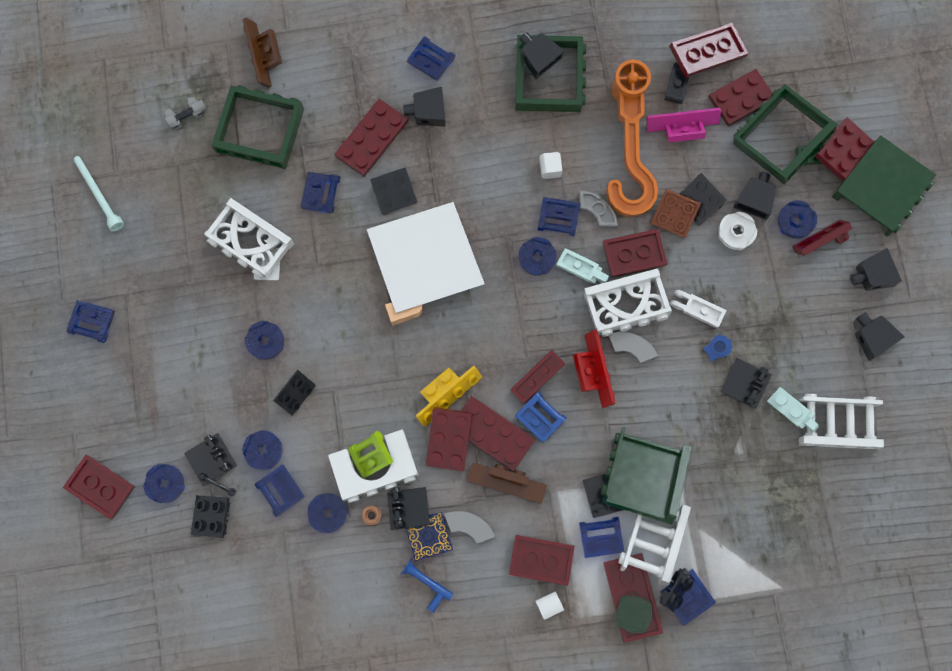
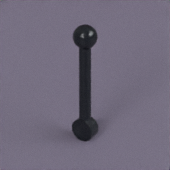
M204 473L199 474V480H205L227 491L230 496L236 494V489L228 488L206 477Z

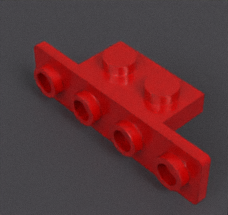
M592 330L585 334L588 352L576 353L573 355L581 391L598 390L602 408H607L615 404V394L612 390L610 375L605 362L606 358L601 346V338L597 330Z

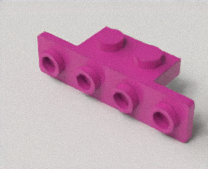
M711 108L647 116L646 130L647 132L665 130L668 142L704 139L706 137L704 126L719 124L721 109Z

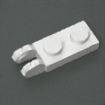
M681 290L675 291L674 294L677 297L688 302L684 305L678 301L671 300L670 306L718 329L727 310L693 294L690 295Z

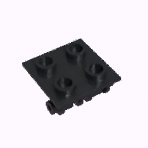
M406 167L370 179L382 215L417 203Z
M702 173L679 193L701 203L694 218L698 226L727 201Z
M736 358L721 392L756 409L772 374L768 373L769 370L764 367L759 369Z
M297 369L273 401L293 416L304 400L312 393L316 385Z
M219 433L213 436H206L204 438L205 441L184 453L197 477L200 473H204L206 477L215 480L237 466ZM200 480L202 486H205L209 483L205 480Z
M605 474L582 480L593 518L623 511V509L602 503L604 497L600 495L604 483L607 484L608 478H605Z
M393 487L391 492H387L390 530L430 525L426 487L407 490Z
M196 495L191 535L224 538V535L227 534V524L225 522L229 521L225 520V518L229 516L226 512H229L230 498Z
M679 568L678 571H675L671 578L675 583L670 581V584L673 586L672 589L666 586V589L670 592L664 590L659 598L661 599L659 603L669 608L672 612L681 606L684 593L691 589L694 582V577L686 568Z

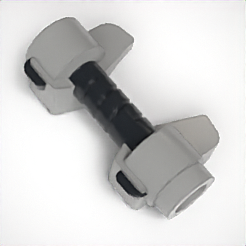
M194 97L188 98L189 108L177 115L171 109H167L165 111V119L170 128L174 130L181 128V120L191 115L196 119L204 116L203 112L207 108L203 101H196Z

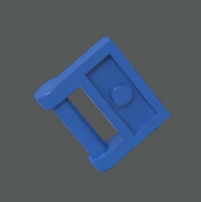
M537 392L515 417L544 443L567 418L563 414L560 415L542 398L543 395ZM536 403L555 420L553 425L533 407Z

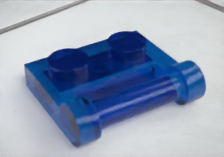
M424 36L407 59V63L438 81L447 67L454 61L456 55L452 52L448 53ZM428 48L429 50L444 58V60L442 61L438 59L437 57L433 56L424 49Z
M308 172L301 208L334 213L335 207L333 204L337 184L340 183L341 177L334 174L327 175ZM326 182H329L330 186L326 204L323 205L322 199Z
M543 197L538 231L549 230L575 236L580 202ZM545 218L570 221L571 226L546 223Z
M77 300L67 327V333L83 335L105 343L115 311ZM78 321L101 327L100 331L97 332L77 326Z
M284 464L254 484L257 490L260 489L274 510L272 513L275 517L280 516L305 498V495ZM269 482L272 483L284 501V504L281 506L267 487Z
M619 517L592 523L579 522L584 558L625 552ZM614 528L613 534L592 537L587 535V531Z

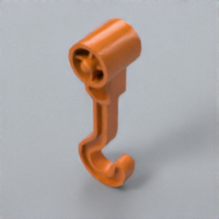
M634 59L620 64L610 89L613 98L617 101L618 120L623 124L625 168L631 178L640 185L642 196L638 200L627 199L622 192V184L618 180H611L606 188L608 203L612 209L621 216L631 218L641 216L649 211L657 200L658 195L656 179L640 161L639 121L644 116V94L650 84L651 74L646 64Z

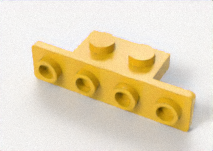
M472 366L461 377H458L448 367L421 390V395L429 404L416 414L419 422L426 427L431 423L434 407L448 409L451 404L462 397L473 385L477 384L482 379L478 369Z

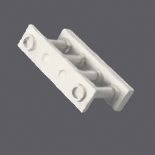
M805 394L804 397L799 399L800 403L807 404V409L814 415L812 418L814 421L815 404L827 405V434L825 436H817V433H813L807 428V433L799 438V446L876 450L884 447V439H877V436L874 435V407L882 405L883 400H876V397H864V399L817 397V394ZM835 405L846 406L847 435H844V437H837V434H835ZM854 406L866 407V436L864 438H857V435H855Z
M683 505L678 510L675 526L671 529L642 520V515L636 514L626 550L621 552L619 557L620 571H624L627 565L634 566L656 574L659 578L658 584L666 587L672 577L691 507ZM641 527L668 537L670 540L669 547L663 548L636 538L638 528ZM633 546L662 555V558L665 559L663 566L660 565L658 567L630 557Z

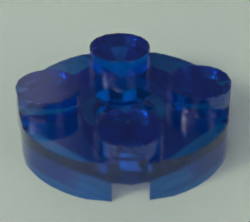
M791 201L778 214L780 232L791 238L807 237L817 224L815 210L813 211L810 205L804 201ZM798 215L802 222L797 224L793 221V218Z
M534 237L523 243L520 247V266L531 275H545L555 265L557 254L549 240ZM540 252V256L543 258L536 261L532 255Z
M259 321L249 328V332L245 336V345L247 350L260 360L271 359L283 350L284 335L277 325L268 321ZM262 336L270 338L268 344H260Z
M261 430L246 438L242 451L246 462L251 467L258 470L272 469L280 461L283 445L275 434ZM266 445L268 451L261 456L258 448Z
M169 464L155 465L146 474L143 486L148 498L158 503L173 502L185 489L183 474L178 468ZM162 479L169 481L167 488H160L159 485H161Z
M320 494L313 498L308 506L309 523L319 532L332 533L339 530L346 522L348 514L346 504L335 494ZM331 508L332 516L324 518L323 509L328 510Z

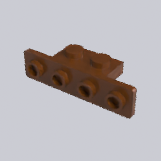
M244 18L243 29L247 36V45L251 52V61L255 68L256 80L260 85L270 88L272 84L268 71L282 64L275 32L272 29H268L259 34L256 22Z
M477 463L471 464L467 477L468 482L536 503H542L547 485L530 480L529 477L525 476V472L514 470V473L506 471L507 467L498 464L495 467H487Z

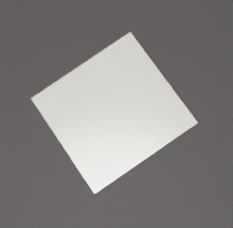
M454 202L367 229L396 313L484 285Z

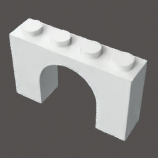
M403 429L384 435L394 462L391 463L388 472L380 479L372 481L362 479L354 468L348 449L328 455L343 501L352 503L360 500L359 496L367 494V497L378 494L379 489L385 488L390 490L393 487H397L396 483L404 481L406 484L416 480L415 477L419 476Z

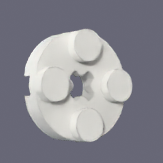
M743 212L728 214L719 225L718 238L730 249L744 250L753 243L757 236L755 221L751 216ZM737 227H740V232H742V234L736 235L733 231V228L736 229Z

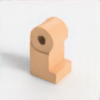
M392 302L385 304L392 326L419 317L423 312L422 305L396 313Z

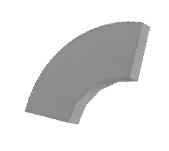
M579 191V210L593 215L597 221L598 228L618 227L615 212L606 201L595 193Z
M614 332L608 336L614 353H629L637 359L639 364L658 357L653 346L636 334Z
M454 511L444 514L451 533H467L473 537L476 544L495 537L490 526L483 519L472 513Z

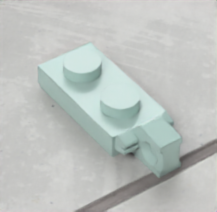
M566 248L556 264L557 267L589 283L595 284L597 281L602 284L606 283L609 279V275L601 272L602 268L599 267V264Z
M781 387L767 400L773 408L795 426L801 429L806 426L813 433L818 429L819 426L812 419L814 415L811 411Z

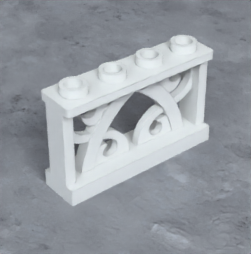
M230 198L226 203L227 206L208 231L204 233L208 238L207 242L215 248L218 245L223 249L221 252L229 258L232 256L237 258L236 262L244 268L249 266L253 269L252 273L257 277L261 278L263 276L268 279L286 252L292 248L294 242L286 234ZM235 212L231 224L225 223L231 213ZM244 221L248 222V226L246 228L238 227V225L243 226L242 223ZM223 227L230 228V231L222 232V234H226V239L222 240L217 237L219 229ZM257 227V241L260 247L241 249L238 231L243 233L250 232ZM268 235L269 238L264 240L267 244L264 245L261 237ZM232 242V246L234 249L229 247L227 244ZM281 243L282 246L273 256L270 250L274 249ZM263 253H267L269 255V263L266 266H259L257 260L261 258L264 262L265 257ZM247 256H252V257H251V261H250L249 259H247L246 257H247Z
M658 268L584 288L583 295L587 302L595 330L602 337L609 336L617 330L621 332L630 330L635 325H639V327L650 324V321H664L668 319L672 312ZM651 283H655L658 294H650ZM638 287L640 289L638 293L643 292V294L634 293L633 288ZM626 290L631 297L642 299L632 314L614 307L621 298V291ZM614 294L616 299L609 303L612 299L608 295ZM595 298L602 305V308L597 312L592 300ZM653 298L660 301L661 309L652 311L650 306H656V304L648 301V299ZM606 310L608 313L605 316V320L606 318L612 319V323L607 325L601 323L599 319L601 313Z

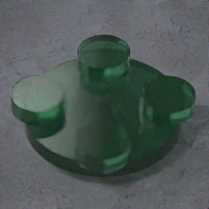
M622 596L616 609V626L631 633H645L652 619L651 603L637 596Z

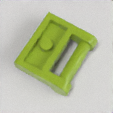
M380 431L373 432L369 438L349 447V453L363 479L394 462L383 442V435ZM374 444L376 449L362 457L361 451Z

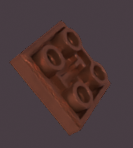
M666 189L651 224L686 238L701 203Z

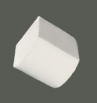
M553 152L540 155L541 177L543 179L561 178L562 164L560 153Z
M552 592L535 601L544 620L564 611L556 592Z

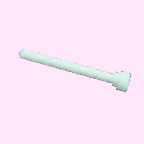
M76 156L74 162L107 216V225L110 231L121 229L124 226L121 217L114 215L82 159Z

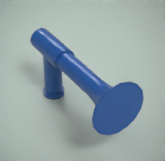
M411 557L401 574L414 576L437 593L430 605L427 606V609L434 613L441 600L445 598L449 601L454 593L415 568Z

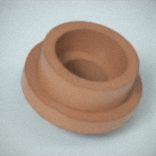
M367 506L362 511V520L367 525H376L381 520V511L376 506ZM370 512L375 513L374 519H369L368 514Z

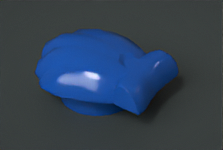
M718 335L703 349L713 362L716 358L725 357L731 353V340L726 336Z

